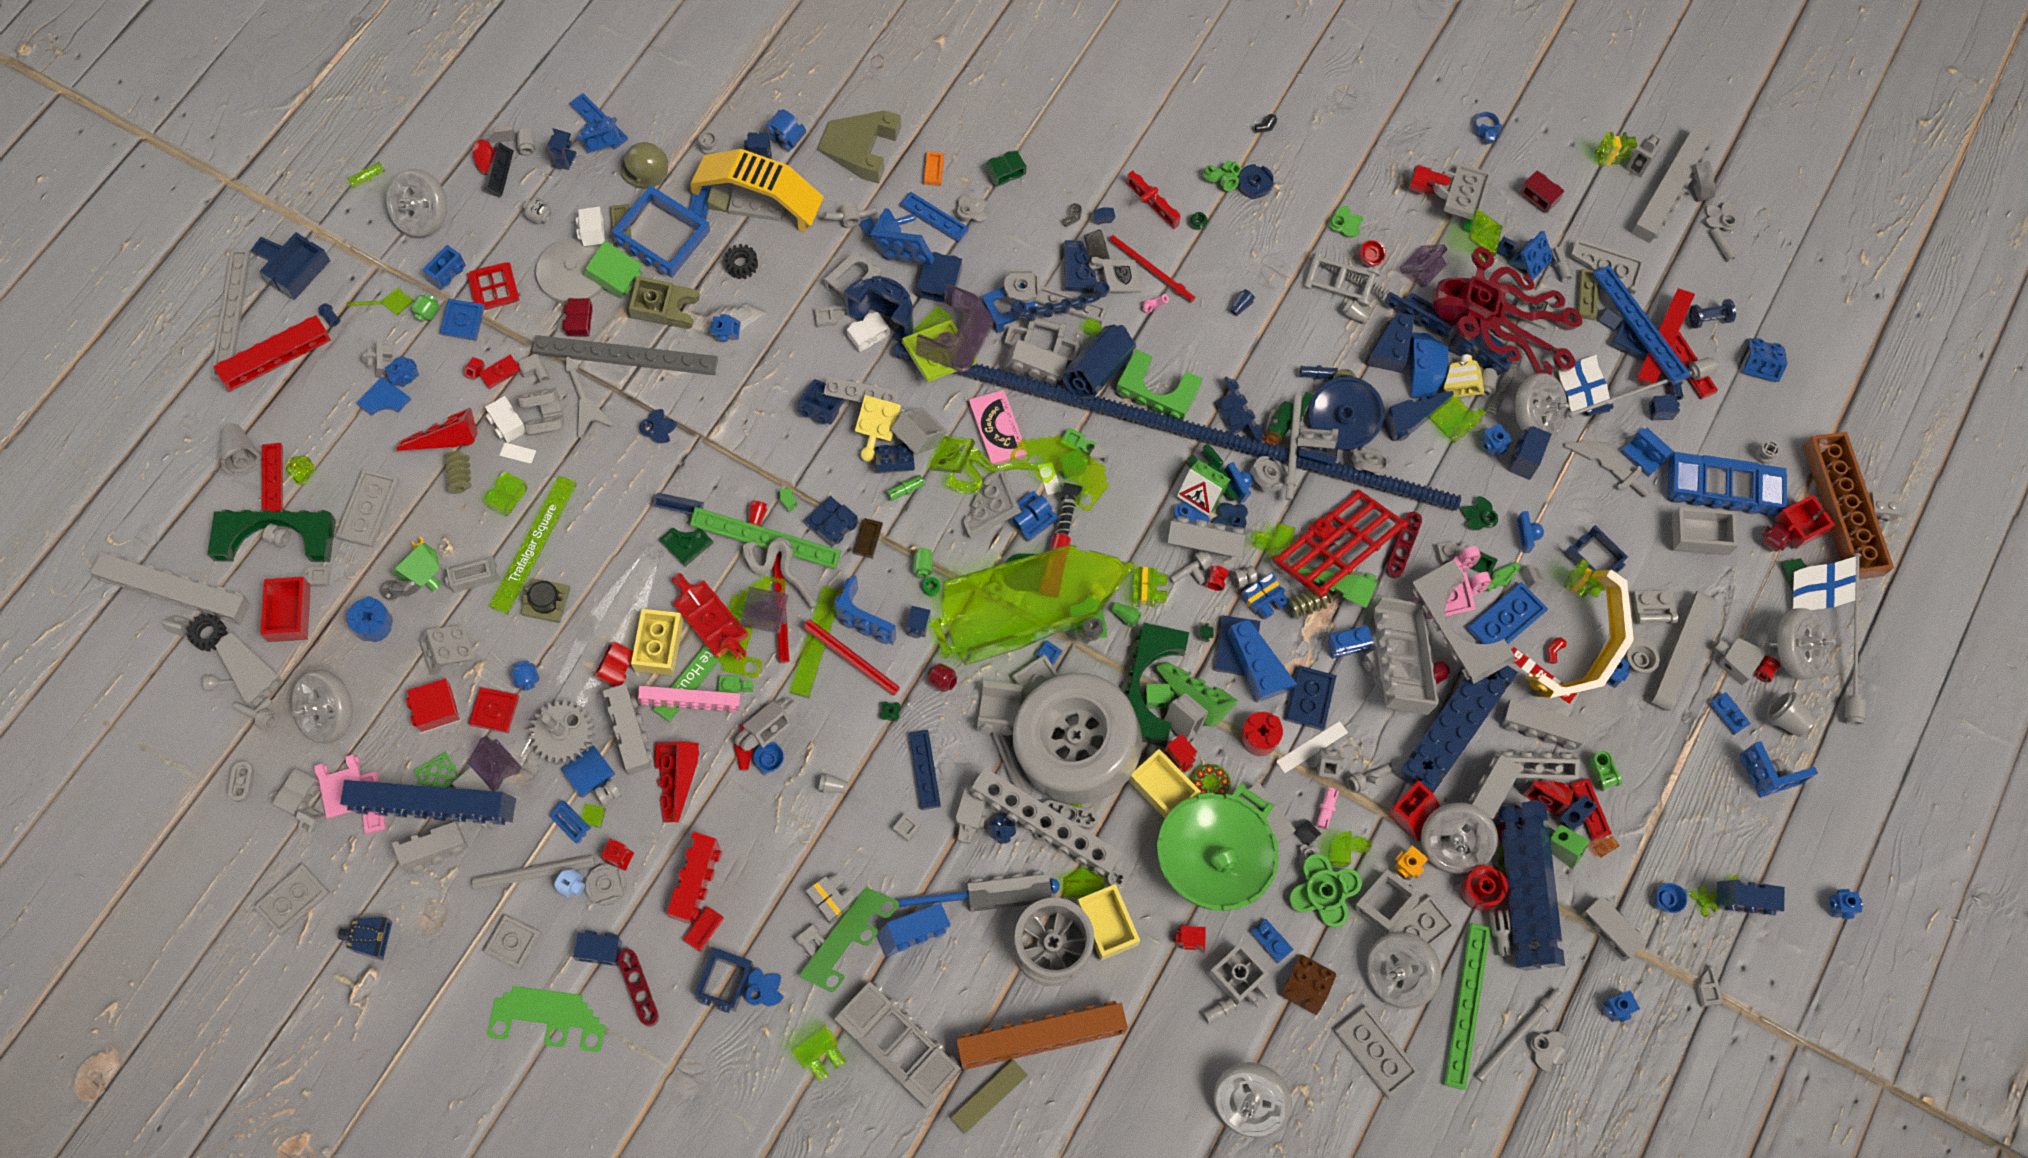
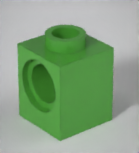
M1146 684L1145 705L1147 708L1169 709V704L1174 700V691H1170V684Z

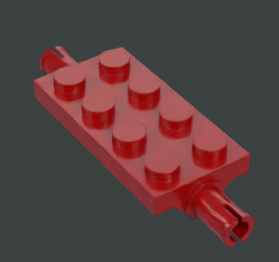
M682 573L677 574L679 580L674 576L672 582L680 590V597L673 602L674 606L718 659L729 650L737 661L742 660L740 654L745 658L747 652L739 642L749 636V634L704 580L696 585L690 584Z

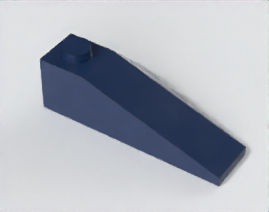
M1443 392L1433 395L1430 399H1427L1425 396L1421 397L1417 402H1413L1411 399L1390 406L1383 424L1392 441L1398 439L1401 441L1408 438L1411 433L1451 401L1454 392Z

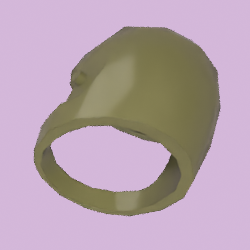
M648 142L632 145L625 153V159L621 165V174L625 181L641 189H648L650 185L653 187L660 185L668 173L667 156L661 148ZM625 166L631 174L636 176V180H632L626 175Z

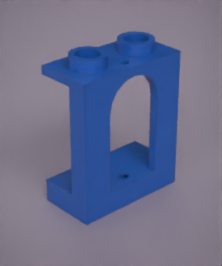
M1020 283V286L1018 287L1024 289L1027 286H1024L1023 283ZM1004 287L982 295V306L997 334L1004 331V325L1020 319L1013 315L1011 311L999 314L993 301L1007 296ZM1036 301L1026 303V310L1030 306L1038 308Z

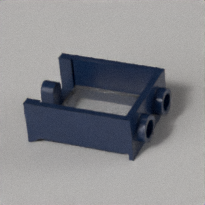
M1596 525L1564 553L1583 572L1587 568L1592 570L1589 578L1596 586L1600 583L1591 577L1595 571L1612 570L1618 573L1626 566L1624 562L1628 558ZM1584 560L1585 564L1583 566H1579L1581 561Z

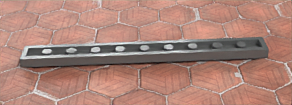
M541 335L535 336L532 349L533 354L541 356L570 357L576 360L714 376L718 363V356Z

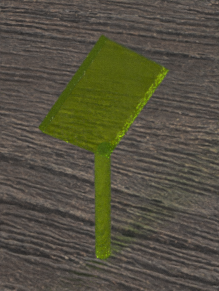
M397 287L381 301L347 302V305L383 304L397 316L412 304L414 300Z

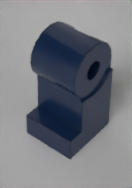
M1583 795L1560 818L1559 823L1576 833L1598 805L1589 797Z

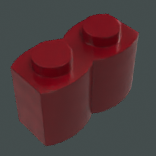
M568 298L567 304H564V314L566 317L565 320H562V329L566 332L567 336H590L593 304L590 298Z

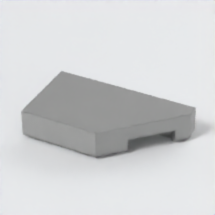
M512 125L495 126L490 130L491 133L483 136V139L489 143L516 141V134Z
M1714 965L1709 966L1696 986L1701 1007L1724 1003Z

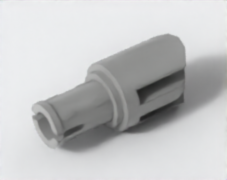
M1510 909L1505 910L1507 930L1504 927L1502 910H1497L1499 931H1496L1494 912L1489 911L1492 936L1497 938L1498 955L1505 956V953L1506 956L1512 955L1509 936L1513 934Z

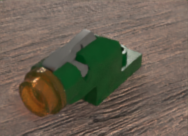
M1305 392L1301 401L1300 421L1313 395ZM1284 401L1277 409L1271 410L1264 434V441L1268 442L1267 444L1273 443V446L1280 444L1286 433L1292 429L1293 403Z

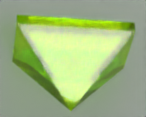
M1082 866L1063 877V897H1085L1104 889V877Z

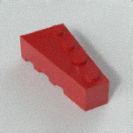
M694 831L691 839H694L693 846L690 849L687 848L685 854L686 867H683L679 873L678 883H680V886L674 888L666 913L669 918L693 925L694 920L699 918L701 908H699L700 903L706 899L708 889H706L707 884L713 880L715 874L714 865L720 861L722 855L716 838Z

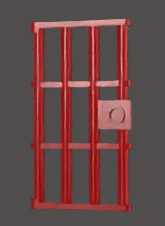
M1356 489L1352 496L1333 511H1329L1325 518L1320 517L1308 527V531L1305 534H1301L1298 540L1271 560L1319 598H1323L1329 589L1347 574L1350 575L1353 569L1371 554L1379 551L1381 546L1400 530L1408 527V523L1361 490ZM1361 499L1367 503L1347 521L1339 517L1341 513L1357 500ZM1373 509L1381 513L1362 531L1353 526ZM1387 519L1396 523L1376 541L1367 536ZM1334 521L1337 524H1339L1340 527L1335 528V526L1332 525L1330 522ZM1346 531L1354 535L1351 540L1334 554L1325 549ZM1314 536L1321 542L1317 544L1311 538ZM1360 541L1369 546L1347 565L1339 560ZM1304 544L1312 548L1311 551L1291 567L1283 562ZM1318 554L1326 558L1322 564L1306 577L1297 572ZM1333 564L1341 569L1320 588L1312 583L1314 579Z

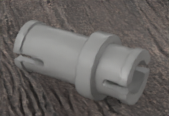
M1229 998L1226 1001H1220L1219 1005L1203 1012L1208 1023L1212 1024L1225 1015L1226 1017L1230 1016V1013L1237 1010L1233 1000Z

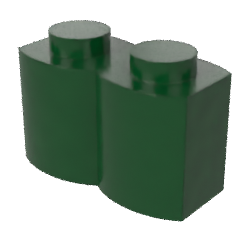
M1008 151L1002 157L989 159L986 163L985 171L995 186H1001L1010 180L1024 176L1027 166L1018 151Z

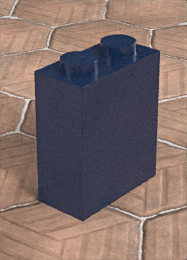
M931 252L935 259L932 264L924 263L917 288L918 298L953 304L962 271V258Z

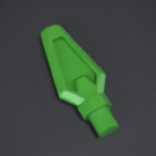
M1514 562L1494 571L1491 583L1486 591L1489 592L1499 586H1506L1519 571L1520 565Z

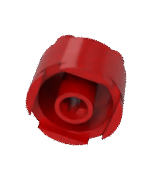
M1263 711L1253 713L1247 718L1241 730V743L1251 754L1266 756L1278 747L1283 736V727L1279 717Z
M1488 865L1479 866L1471 871L1462 881L1461 886L1462 896L1471 909L1480 911L1493 909L1504 899L1508 890L1507 880L1503 873Z

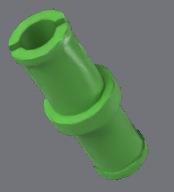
M919 474L887 490L886 493L888 497L890 496V501L892 502L905 494L909 495L911 491L924 486L925 482L923 479L921 480L922 476Z

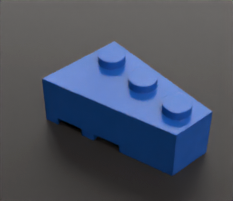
M939 903L887 922L876 937L885 958H888L914 945L923 944L932 937L939 938L945 935L946 930L951 924L942 904Z

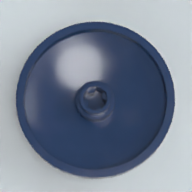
M1338 377L1322 385L1313 396L1309 409L1310 424L1312 429H1338V440L1335 449L1342 451L1359 449L1369 444L1381 430L1384 421L1383 401L1378 391L1368 382L1356 377Z

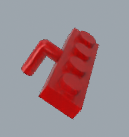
M1133 170L1129 172L1126 184L1140 197V201L1142 203L1146 202L1173 229H1176L1181 219L1179 212L1173 209L1165 198L1158 195L1157 187L1149 186L1142 176L1136 174Z

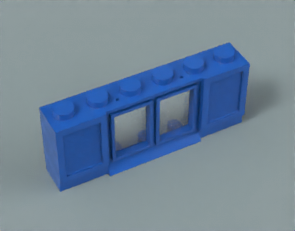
M1674 452L1668 460L1667 500H1674L1676 503H1692L1696 506L1708 505L1712 508H1728L1732 511L1742 510L1748 511L1751 514L1762 513L1775 517L1783 509L1787 508L1786 468L1736 459Z

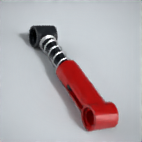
M1064 482L1061 495L1062 513L1059 515L1058 530L1052 536L1039 595L1059 598L1071 538L1068 534L1071 532L1070 525H1072L1071 521L1072 517H1074L1073 511L1076 509L1077 504L1080 503L1083 486Z

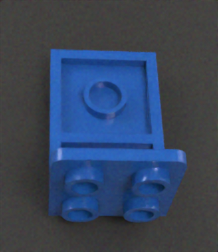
M885 208L870 234L883 257L891 260L897 259L905 262L912 261L920 264H932L935 258L922 235L901 233V228L890 209Z
M852 575L850 579L847 578L843 586L844 591L842 595H838L834 603L837 619L848 628H857L866 636L872 635L881 643L893 645L896 640L895 625L857 608L852 603L858 591L857 576Z

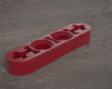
M1409 512L1404 519L1408 523V527L1400 530L1386 566V574L1390 578H1399L1406 567L1422 524V516L1417 512ZM1414 518L1415 523L1412 528H1409L1411 519ZM1409 533L1412 536V540H1404L1402 534ZM1403 549L1406 552V556L1399 557L1396 554V550ZM1396 561L1400 562L1398 564L1397 571L1393 572V567Z
M625 949L620 952L618 962L638 1017L646 1027L655 1026L659 1021V1013L640 961L633 950ZM625 955L633 956L631 959L632 966L635 967L637 965L638 967L630 969L629 965L623 962L626 959ZM633 973L641 975L640 981L636 984L630 983L629 980ZM640 992L648 994V999L644 1003L637 1002L636 998ZM648 1006L649 1012L651 1014L655 1013V1016L652 1017L653 1021L644 1020L647 1016L644 1007Z

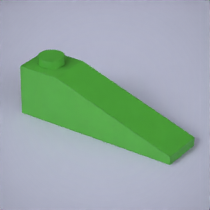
M1305 565L1297 572L1307 576L1317 567ZM1328 568L1314 581L1326 583L1341 569ZM1353 571L1350 575L1347 574L1330 590L1341 591L1344 594V598L1366 608L1379 580L1375 579L1376 576L1372 573L1365 572L1364 574Z
M1169 662L1157 666V670L1179 697L1187 693L1209 712L1203 723L1205 726L1212 727L1219 724L1238 702L1236 698L1219 687L1213 689L1205 685V680L1191 678L1189 672Z

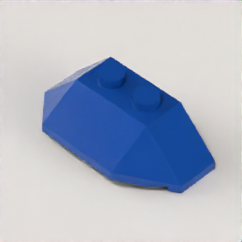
M1412 332L1409 347L1411 398L1420 399L1426 396L1427 399H1430L1446 382L1449 372L1448 346L1429 333Z

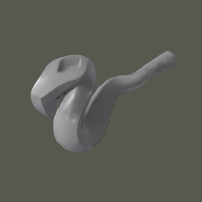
M778 537L770 543L765 565H761L755 552V548L759 545L758 542H750L743 545L745 559L750 568L757 574L768 573L774 565L777 553L780 551L782 553L780 565L783 577L799 589L811 609L818 605L804 583L791 573L790 564L793 557V546L785 537Z

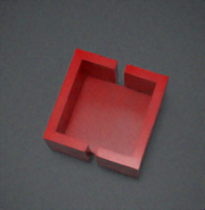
M1814 495L1783 509L1774 518L1778 525L1790 532V538L1792 539L1790 542L1795 549L1827 534L1835 526L1826 511L1814 520L1813 517L1823 509Z

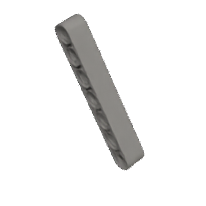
M1696 591L1693 595L1650 701L1652 704L1667 711L1672 709L1711 614L1715 598L1700 591Z

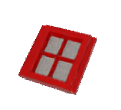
M510 262L472 270L467 273L474 303L483 304L485 306L484 310L515 303L520 300Z

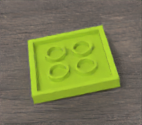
M952 320L902 338L904 347L927 383L977 364V358Z

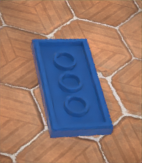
M1520 582L1470 624L1466 630L1480 644L1496 643L1503 639L1509 644L1547 612L1548 608Z

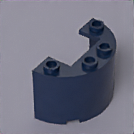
M872 276L870 279L857 280L844 291L847 315L863 321L872 308L900 324L893 339L902 342V338L914 334L913 305L910 295L895 280L882 276Z

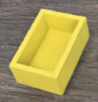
M1160 749L1139 766L1129 779L1130 784L1164 819L1179 803L1196 797L1201 793Z
M1116 884L1078 899L1077 905L1083 909L1092 923L1094 947L1100 961L1139 945V936Z

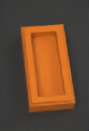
M927 152L924 185H942L944 153Z

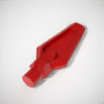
M744 724L740 725L739 733H741L744 730ZM735 743L734 747L740 771L749 770L753 748L745 751L742 746L740 747Z

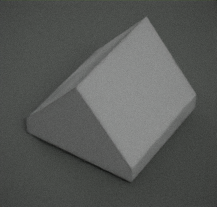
M1098 444L1095 445L1089 455L1088 463L1090 466L1105 464L1108 461V452Z
M1528 565L1521 572L1529 589L1542 585L1545 582L1537 566Z
M173 615L164 620L163 625L167 632L186 636L188 632L186 630L187 626L190 627L189 622L192 620Z

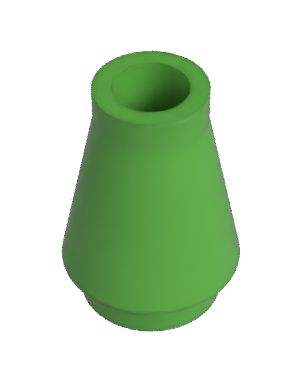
M1116 602L1112 608V612L1128 626H1136L1142 615L1137 608L1123 605L1119 602Z

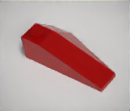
M468 408L449 416L448 420L441 425L438 423L433 424L425 433L419 431L400 440L396 450L448 448L461 445L468 446L474 443L478 432L472 409Z
M683 741L655 742L654 763L655 769H659L660 775L657 783L662 788L660 804L663 822L679 823L698 764L699 743Z

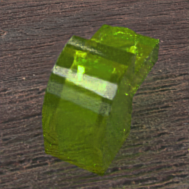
M1277 522L1273 535L1255 530L1251 544L1259 549H1269L1268 557H1277L1290 546L1295 527Z
M1352 831L1340 833L1328 849V860L1331 866L1348 867L1351 864V852L1368 853L1372 849V840H1366L1365 837H1354L1352 839Z

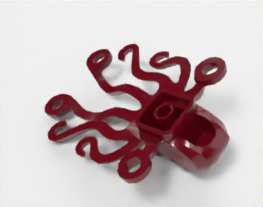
M1480 246L1471 254L1472 261L1477 267L1475 276L1471 278L1451 277L1438 282L1433 297L1434 310L1449 325L1454 326L1456 324L1457 331L1463 338L1471 340L1479 335L1481 330L1483 340L1489 350L1499 354L1511 351L1515 357L1508 356L1507 360L1509 362L1519 361L1521 358L1520 351L1512 345L1503 347L1495 345L1490 337L1489 329L1498 338L1520 346L1536 374L1546 373L1552 375L1553 369L1548 361H1544L1543 366L1546 372L1541 370L1531 347L1525 340L1554 353L1553 362L1557 369L1567 372L1575 366V358L1568 349H1558L1532 335L1509 320L1504 313L1507 312L1517 318L1526 320L1549 318L1563 330H1574L1582 325L1583 320L1581 314L1571 307L1565 308L1561 314L1549 311L1524 312L1508 303L1505 299V295L1508 292L1524 303L1539 304L1554 296L1559 301L1554 303V308H1561L1565 305V298L1559 291L1551 290L1536 297L1528 296L1520 289L1525 291L1532 290L1535 285L1534 281L1525 274L1523 279L1528 283V285H1525L1520 274L1510 267H1500L1492 273L1489 280H1486L1484 271L1494 264V257L1489 249ZM1479 254L1484 257L1485 262L1480 259ZM1508 274L1515 280L1520 289L1510 284L1499 283L1498 279ZM1568 315L1574 318V322L1569 320ZM1500 326H1503L1504 328L1508 329L1514 334L1505 332L1501 329ZM1561 358H1563L1567 362V364H1564L1561 361Z

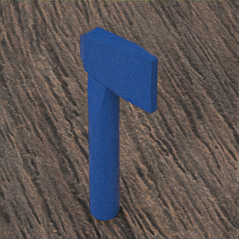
M914 214L897 218L896 221L898 225L915 221L916 217ZM872 217L861 220V228L866 236L870 237L872 229L875 227Z

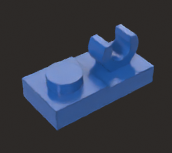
M1727 692L1709 703L1733 735L1751 724Z
M1267 919L1263 920L1250 932L1277 964L1294 950Z

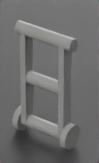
M1315 253L1304 285L1305 288L1317 287L1357 299L1356 302L1359 305L1370 306L1371 302L1368 301L1375 278L1380 276L1381 271L1374 268H1367L1365 271L1321 258L1322 254ZM1319 263L1340 268L1334 287L1314 281ZM1347 271L1368 277L1362 295L1341 289Z

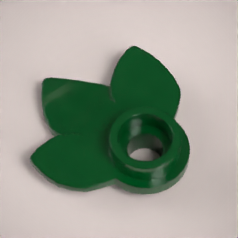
M1482 496L1477 497L1476 506L1462 507L1463 515L1469 520L1467 527L1472 530H1481L1484 527L1493 528L1498 523V515L1493 511L1491 502Z

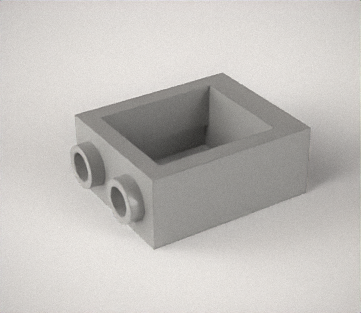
M1386 870L1356 904V912L1386 935L1392 933L1418 904L1420 894L1413 885L1404 883L1397 873H1391L1389 870ZM1387 881L1409 897L1391 920L1368 904Z

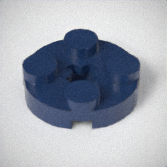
M1251 164L1241 170L1238 186L1245 195L1255 200L1270 193L1273 187L1274 176L1267 167ZM1253 179L1260 180L1259 183H1253Z

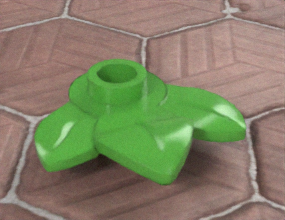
M1342 206L1337 209L1335 216L1330 219L1329 226L1333 231L1342 232L1345 236L1356 237L1360 235V230L1357 227L1361 224L1363 217L1350 214L1349 207Z

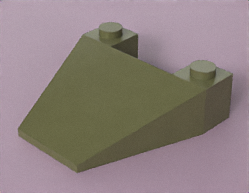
M883 110L831 120L828 123L818 151L861 179L879 184L885 170L884 157L873 155L871 151L877 136L896 141L901 129V115Z

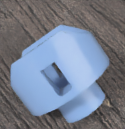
M575 869L562 871L554 884L557 892L566 898H570L573 894L581 895L586 884L581 882L583 875Z

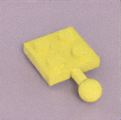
M865 395L855 432L869 435L867 446L861 451V458L864 461L871 462L874 460L876 455L874 451L876 438L892 442L894 432L891 428L899 417L901 405Z

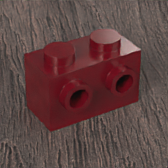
M1536 170L1524 182L1519 193L1548 213L1560 201L1565 191L1548 179L1545 174Z

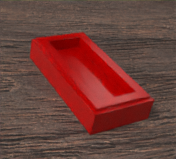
M707 906L683 941L701 952L725 918Z

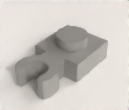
M1456 541L1437 544L1436 550L1440 564L1452 561L1470 543L1463 542L1460 546H1457Z

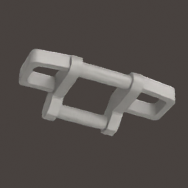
M1036 318L1035 321H1029L1028 329L1017 326L1009 327L1005 339L1006 347L1010 348L1014 344V342L1009 341L1012 333L1025 334L1024 342L1030 344L1035 325L1059 331L1054 350H1044L1059 355L1062 344L1074 348L1075 351L1072 357L1062 356L1067 358V363L1070 364L1078 355L1079 343L1064 338L1067 327L1065 323L1058 324Z

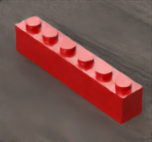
M315 315L295 326L289 327L279 334L271 336L261 343H256L245 351L238 352L227 360L220 361L213 367L227 391L230 392L331 341L320 319Z

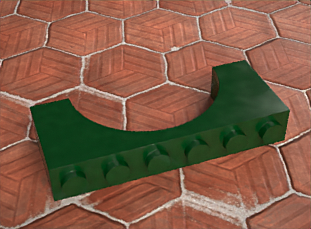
M231 510L214 511L207 553L213 561L234 562L235 554L244 540L253 533L266 528L270 523L278 527L292 529L302 535L305 543V555L311 562L331 561L336 519L331 512L325 510L318 512H309L307 510H300L299 512H290L288 510H280L279 512H271L269 510H261L260 512H252L250 510H241V512H233Z
M1143 623L1142 629L1138 628L1136 640L1140 641L1139 646L1134 647L1132 657L1136 658L1135 664L1130 666L1129 675L1132 676V680L1127 682L1125 693L1128 694V699L1138 719L1142 733V742L1166 747L1171 723L1158 718L1147 708L1140 693V678L1146 668L1154 661L1167 656H1184L1189 632L1149 623Z

